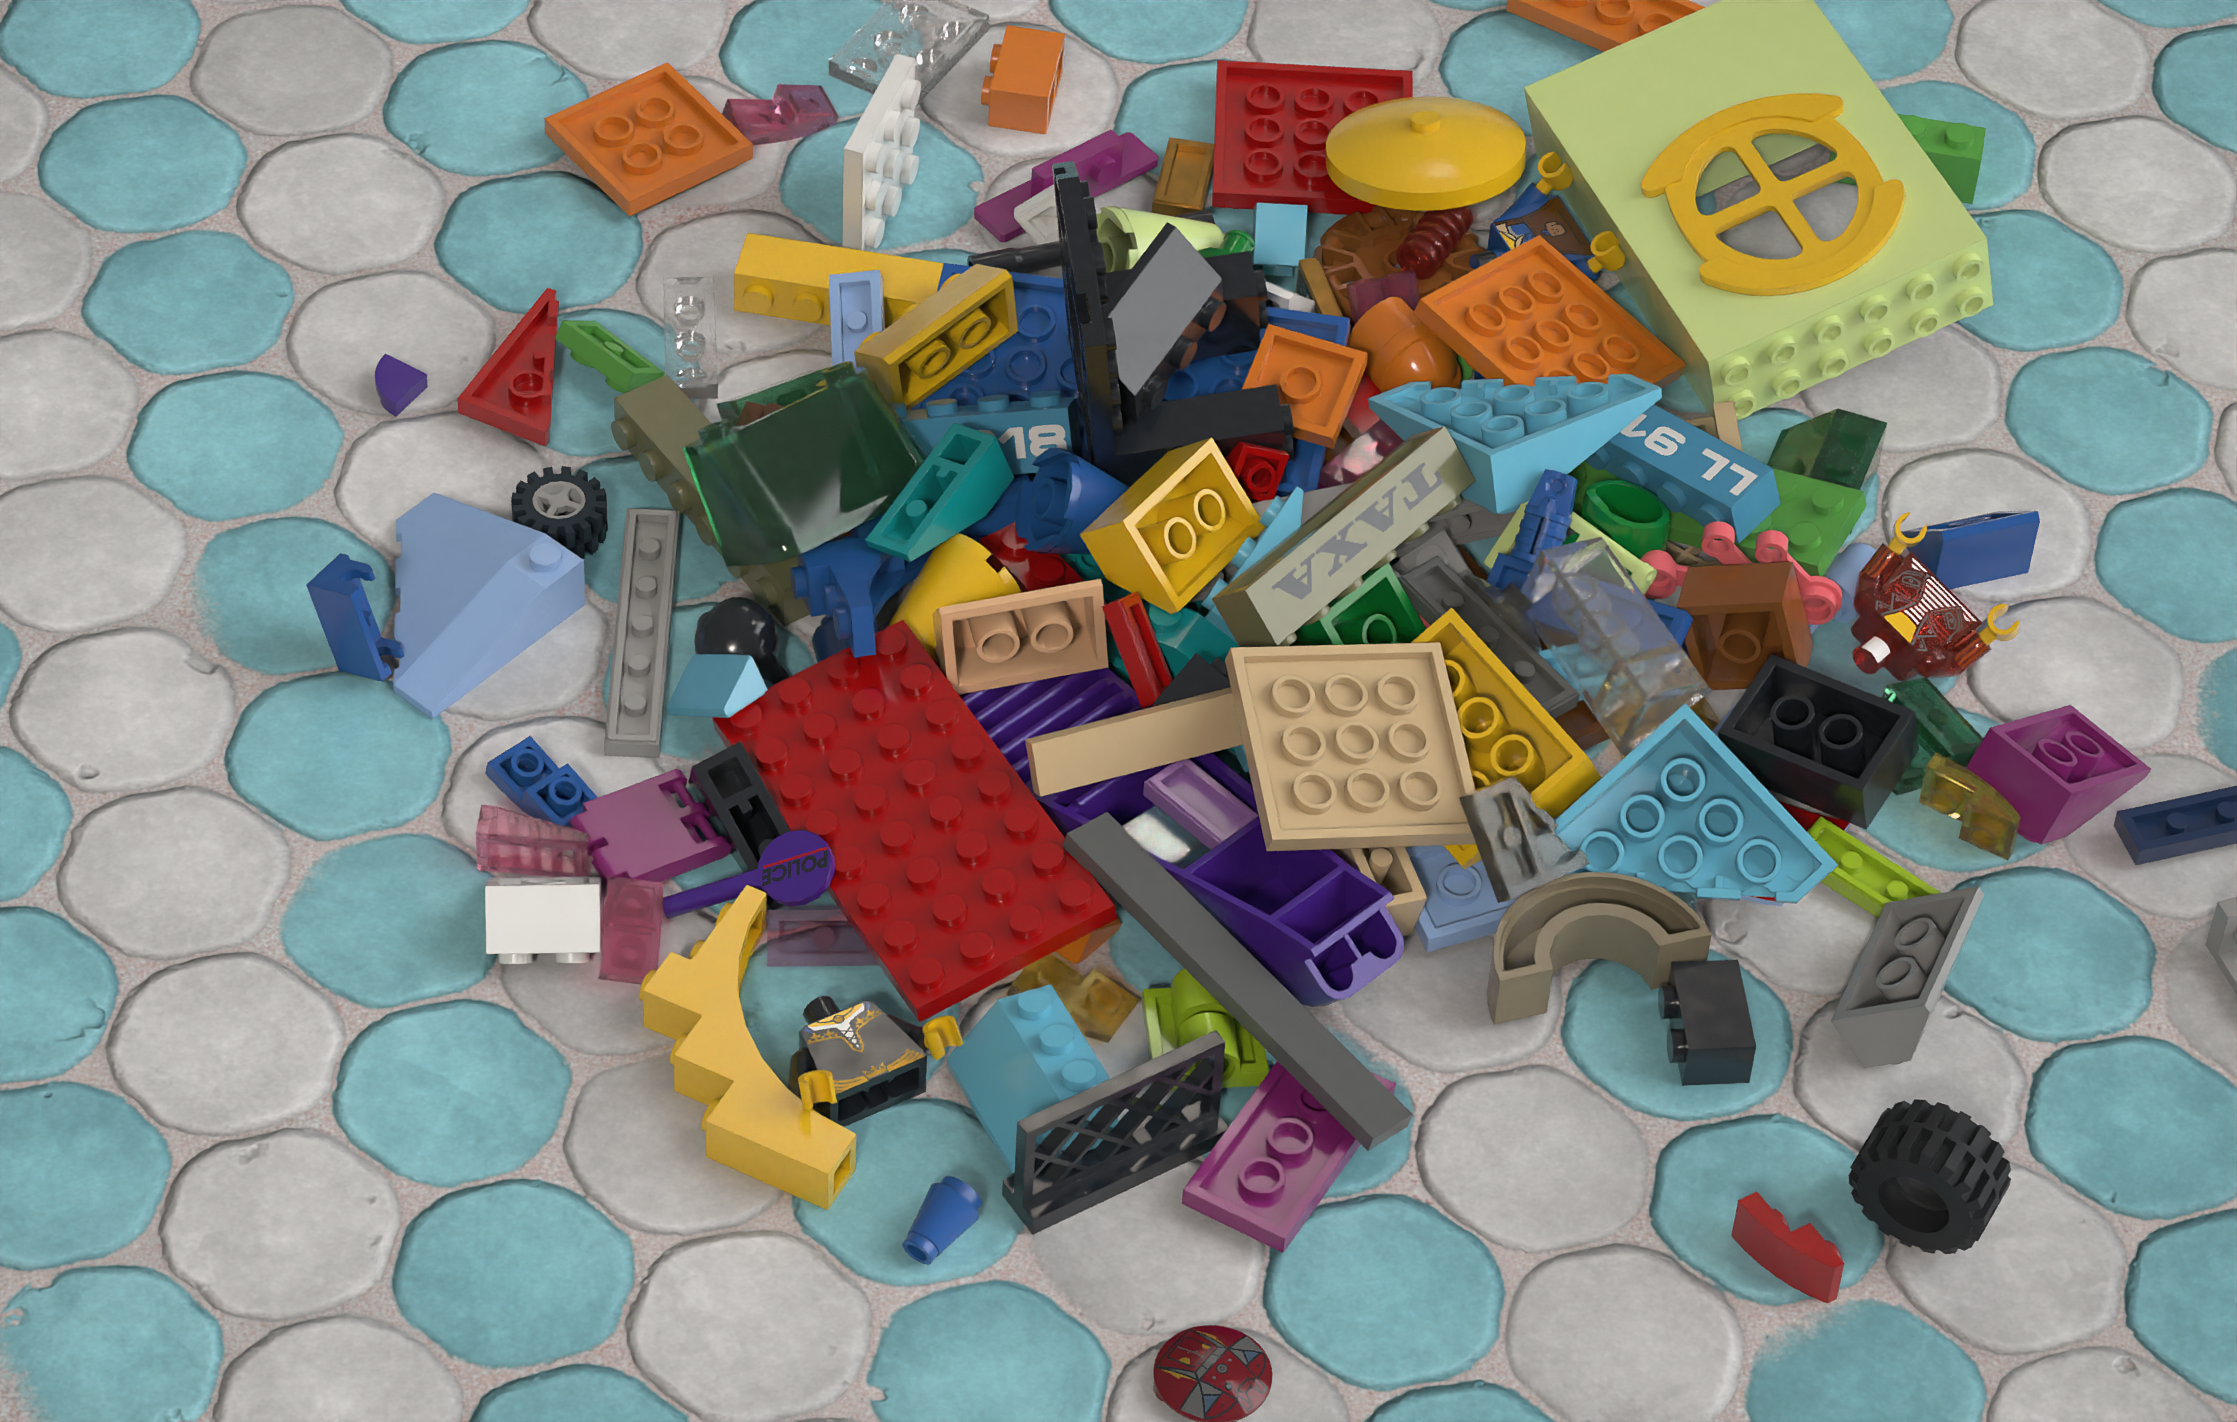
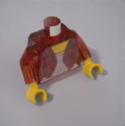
M1907 512L1896 520L1892 531L1893 539L1890 543L1886 544L1883 542L1857 577L1853 608L1860 617L1850 629L1852 635L1861 644L1854 649L1852 653L1853 660L1857 667L1866 674H1875L1882 667H1885L1897 680L1904 682L1916 675H1920L1925 679L1956 677L1992 650L1989 644L1993 641H2009L2014 639L2018 634L2020 621H2016L2008 629L2001 630L1994 625V621L2008 610L2007 604H1999L1989 611L1987 617L1988 626L1979 632L1978 629L1983 623L1912 552L1905 558L1901 555L1906 547H1912L1921 542L1927 532V525L1925 524L1917 537H1905L1901 533L1900 525L1909 516L1910 512Z

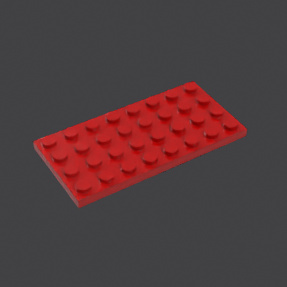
M901 620L874 634L875 655L854 658L848 647L767 688L768 690L765 691L764 695L731 717H712L715 731L727 748L741 741L790 831L805 830L815 833L829 845L835 858V874L826 890L920 1023L1116 920L1117 915L1115 905L1093 875L1062 847L1065 840L1062 833L904 620Z

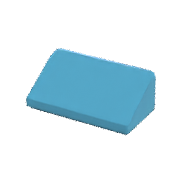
M695 654L687 664L666 708L669 715L729 718L764 695L768 689L750 655Z

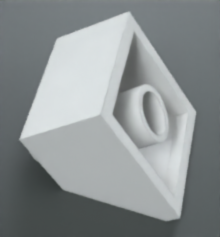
M600 876L488 879L485 885L486 954H498L500 964L533 963V953H555L556 963L589 962V953L601 951Z

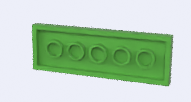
M1584 460L1567 474L1578 480L1573 512L1581 517L1582 502L1588 486L1600 481L1622 479L1604 469H1594ZM1773 468L1781 504L1739 544L1736 542L1734 544L1751 562L1760 563L1755 557L1757 536L1767 530L1779 531L1788 538V554L1810 576L1823 577L1867 506L1864 491ZM1669 510L1670 530L1668 540L1702 549L1704 527L1700 522L1682 512L1676 513Z

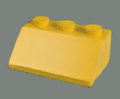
M975 264L964 273H958L949 277L943 283L940 290L922 303L912 304L901 314L899 320L882 332L872 333L863 340L859 348L854 351L858 379L882 404L904 403L906 404V410L912 409L1018 332L1012 275L1006 269Z
M1209 438L1168 451L1092 522L1080 536L1107 580L1131 593L1137 592L1140 598L1173 614L1179 612L1232 560L1248 536L1254 539L1265 526L1258 522L1260 519L1258 513L1214 440Z

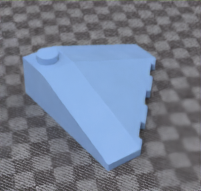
M432 493L396 519V542H401V557L395 559V596H400V612L395 613L394 641L401 645L404 657L399 658V668L394 669V692L429 718L434 719L585 605L584 560L545 533L440 494Z

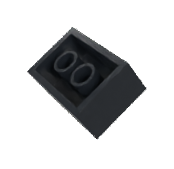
M1773 654L1769 656L1718 731V738L1766 789L1866 830L1919 751L1916 711Z

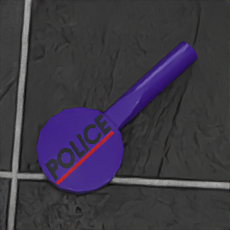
M805 830L789 831L775 838L764 849L758 862V869L661 898L662 908L666 918L671 919L736 899L746 885L761 891L764 890L776 903L789 907L806 905L819 898L829 887L835 874V858L829 845L817 834Z

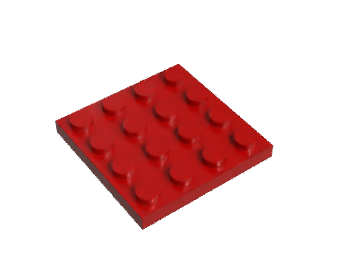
M1217 60L1212 207L1254 209L1256 203L1307 205V212L1349 215L1355 211H1358L1360 214L1372 212V207L1378 205L1370 204L1349 195L1331 180L1326 168L1327 137L1335 125L1342 119L1362 108L1384 101L1413 97V71Z

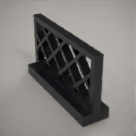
M1217 1030L1017 1122L1014 1176L1003 1180L1002 1196L1032 1235L1202 1156L1214 1148L1228 1129L1227 1124L1219 1115L1225 1040ZM1202 1060L1189 1075L1185 1074L1194 1063ZM1152 1083L1140 1098L1136 1097L1146 1085ZM1174 1086L1178 1087L1163 1105L1159 1104ZM1103 1106L1091 1121L1086 1120L1095 1109ZM1124 1109L1129 1110L1114 1128L1110 1127ZM1053 1129L1041 1144L1036 1143V1136ZM1075 1132L1079 1133L1065 1150H1060ZM1098 1139H1103L1095 1149L1089 1150Z

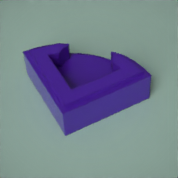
M385 353L379 360L375 370L376 391L383 408L397 417L428 387L427 374Z

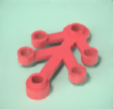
M1712 522L1704 527L1702 549L1707 555L1716 557L1723 565L1753 564L1734 544L1735 530L1731 525L1725 522ZM1767 530L1757 536L1755 557L1760 563L1793 562L1808 624L1820 625L1832 620L1842 605L1843 594L1838 584L1826 577L1810 576L1788 554V538L1783 533L1776 530ZM1661 550L1649 551L1640 558L1642 562L1648 563L1657 570L1656 578L1646 591L1645 597L1663 599L1673 594L1677 586H1683L1689 566L1677 565L1670 554Z

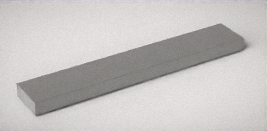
M627 508L604 740L605 756L659 758L680 510Z

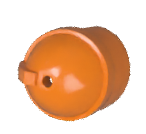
M1389 297L1370 308L1353 327L1348 338L1347 347L1367 352V366L1364 372L1382 393L1409 382L1424 381L1431 382V389L1440 387L1458 388L1461 381V370L1456 360L1457 353L1442 339L1432 334L1429 328L1412 314L1414 311L1401 298Z

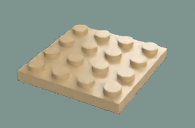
M1440 642L1230 648L1225 662L1266 851L1480 843L1485 834V828Z

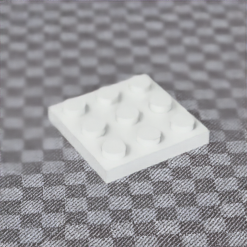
M896 53L844 147L843 248L870 251L871 248L877 249L883 238L887 217H894L898 212L905 184L912 185L916 178L919 157L913 155V146L919 134L920 119L914 117V109L919 100L921 82L915 80V58Z

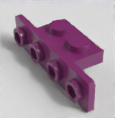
M1109 130L1033 167L1031 180L974 208V218L998 241L1007 242L1026 232L1014 218V208L1054 184L1052 164L1074 161L1080 181L1088 182L1090 196L1095 198L1157 167L1158 156L1133 133L1126 132L1118 136L1113 130Z

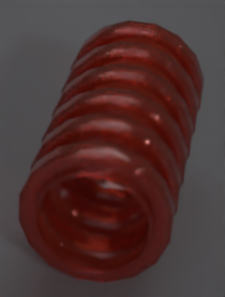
M1469 206L1426 211L1396 251V260L1400 268L1415 279L1425 280L1433 277L1451 251L1464 237L1465 232L1470 229L1473 223V214Z

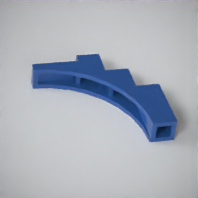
M1027 473L1013 474L1014 479L988 514L959 533L979 543V539L1014 523L1016 504L1023 480L1031 481ZM887 511L850 516L851 536L843 537V540L798 546V566L790 568L794 598L803 599L811 617L826 615L827 618L833 617L838 640H846L854 658L876 654L874 635L876 616L891 596L905 584L917 578L933 551L931 549L909 562L868 547L865 539Z

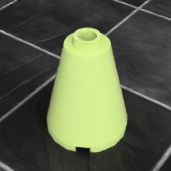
M1117 206L1100 208L1102 212L1096 213L1098 224L1096 231L1098 242L1102 243L1106 273L1132 269L1167 222L1177 227L1197 251L1209 247L1220 249L1225 236L1216 224Z

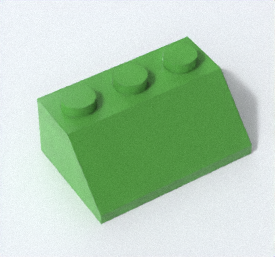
M1897 114L1961 203L1973 204L1986 128L1964 123L1921 118L1915 115ZM1830 151L1829 162L1837 157L1832 151ZM1850 177L1836 181L1837 183L1856 185L1855 180Z

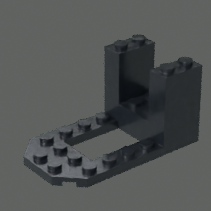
M1074 161L1052 164L1067 331L1090 463L1131 487L1168 451L1209 438L1214 440L1225 459L1238 442L1242 441L1286 451L1290 455L1287 463L1294 462V448L1291 435H1294L1291 409L1289 403H1279L1276 384L1164 401L1155 409L1148 408L1138 423L1121 415V397L1118 384L1119 371L1115 352L1117 350L1112 317L1103 319L1101 309L1105 304H1109L1108 299L1131 269L1106 273L1102 243L1098 242L1096 231L1098 224L1093 196H1090L1088 182L1080 181ZM1250 251L1204 258L1222 278L1223 302L1226 304V311L1217 328L1212 332L1206 330L1197 342V350L1192 360L1258 350L1260 346V329H1267L1268 326L1265 301H1268L1264 271L1253 270ZM1079 338H1080V348H1081V359H1082V370H1083V381H1084V393H1085V395L1083 394L1082 372H1081V360H1080V349H1079ZM1286 467L1279 484L1286 483Z

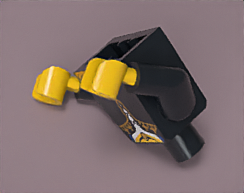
M821 996L812 1000L804 1009L803 1017L808 1025H805L799 1031V1050L790 1059L788 1089L802 1100L804 1111L812 1110L813 1106L817 1105L822 1116L845 1127L925 1093L927 1055H931L934 1060H939L945 1055L944 1048L949 1046L960 1047L964 1043L953 1016H940L930 1020L923 1027H919L894 1015L885 1014L874 1002L863 1001L840 1011L831 997Z

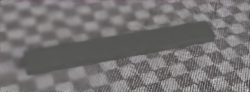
M1108 812L1067 833L1062 847L1082 867L1088 870L1096 881L1367 1151L1408 1127L1413 1114Z

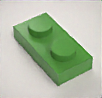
M563 320L555 336L556 340L571 350L570 356L576 362L601 372L606 376V384L621 393L629 392L665 375L664 371L596 321Z

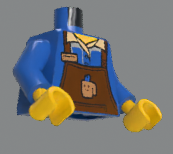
M1548 152L1542 156L1538 163V171L1542 179L1537 185L1532 182L1519 198L1499 218L1491 223L1487 251L1471 255L1469 264L1471 268L1477 269L1540 235L1595 283L1600 278L1599 271L1601 269L1612 272L1623 267L1625 254L1619 247L1618 239L1611 231L1599 233L1590 244L1559 195L1551 197L1548 195L1552 189L1560 191L1568 188L1573 181L1572 172L1568 164L1564 163L1561 166L1562 160L1556 152Z

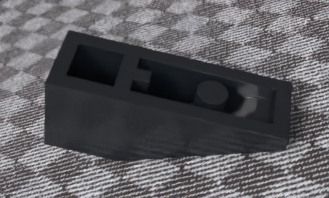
M741 741L691 767L688 783L698 801L707 808L709 812L708 819L718 836L726 837L732 847L730 853L743 873L758 869V862L764 849L775 838L789 832L790 829ZM767 895V908L770 913L786 906L776 903Z

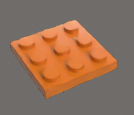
M668 62L544 118L545 134L629 217L753 159V143Z

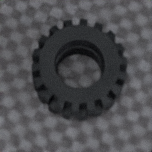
M1914 1099L1912 1104L1901 1101L1895 1103L1892 1109L1887 1108L1881 1114L1850 1167L1852 1170L1848 1175L1849 1184L1854 1188L1851 1194L1854 1201L1864 1207L1861 1212L1866 1218L1878 1224V1229L1887 1236L1892 1235L1899 1239V1243L1910 1248L1913 1245L1919 1247L1923 1252L1932 1254L1936 1250L1944 1254H1955L1958 1249L1965 1251L1971 1248L1975 1241L1980 1239L2009 1188L2011 1178L2008 1175L2011 1167L2009 1161L2002 1157L2005 1151L2001 1144L1989 1137L1991 1132L1983 1125H1977L1970 1120L1971 1116L1962 1111L1958 1113L1951 1110L1949 1105L1939 1102L1931 1105L1926 1100Z

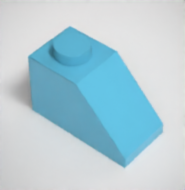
M1256 203L1254 206L1253 240L1255 245L1252 253V265L1263 266L1265 276L1292 277L1293 268H1298L1299 260L1305 259L1307 205Z

